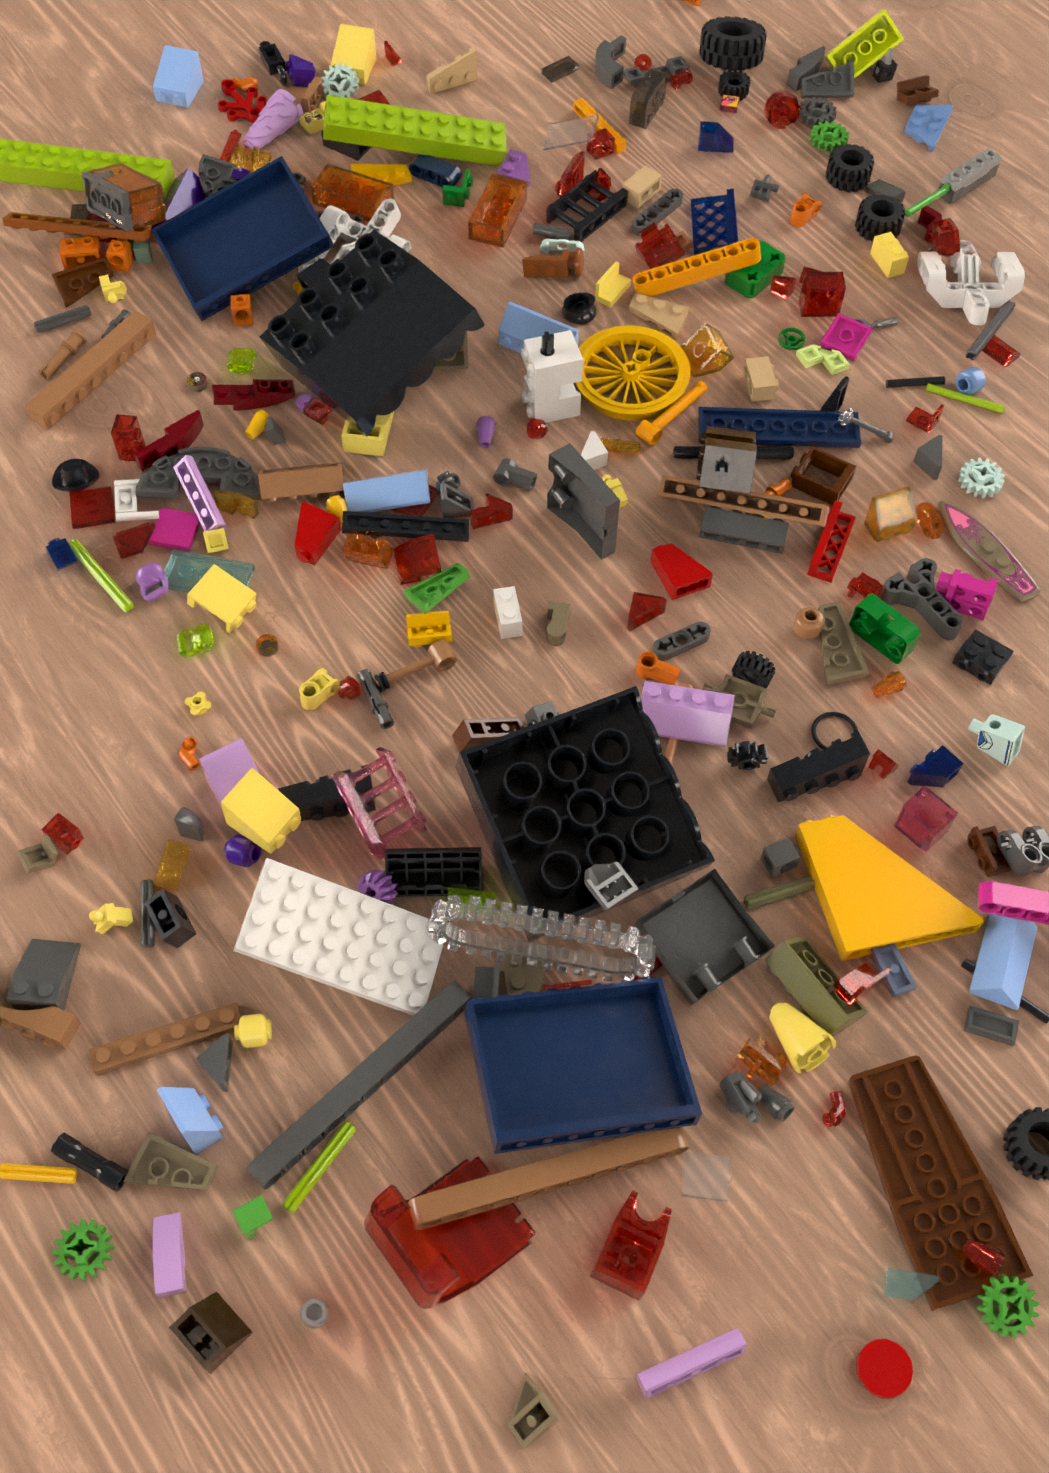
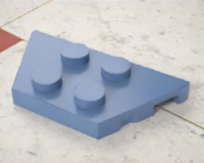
M915 105L905 126L904 133L914 138L919 144L924 142L929 146L928 150L933 152L954 105Z

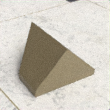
M526 1373L511 1420L507 1423L523 1449L556 1424L560 1417L543 1391Z

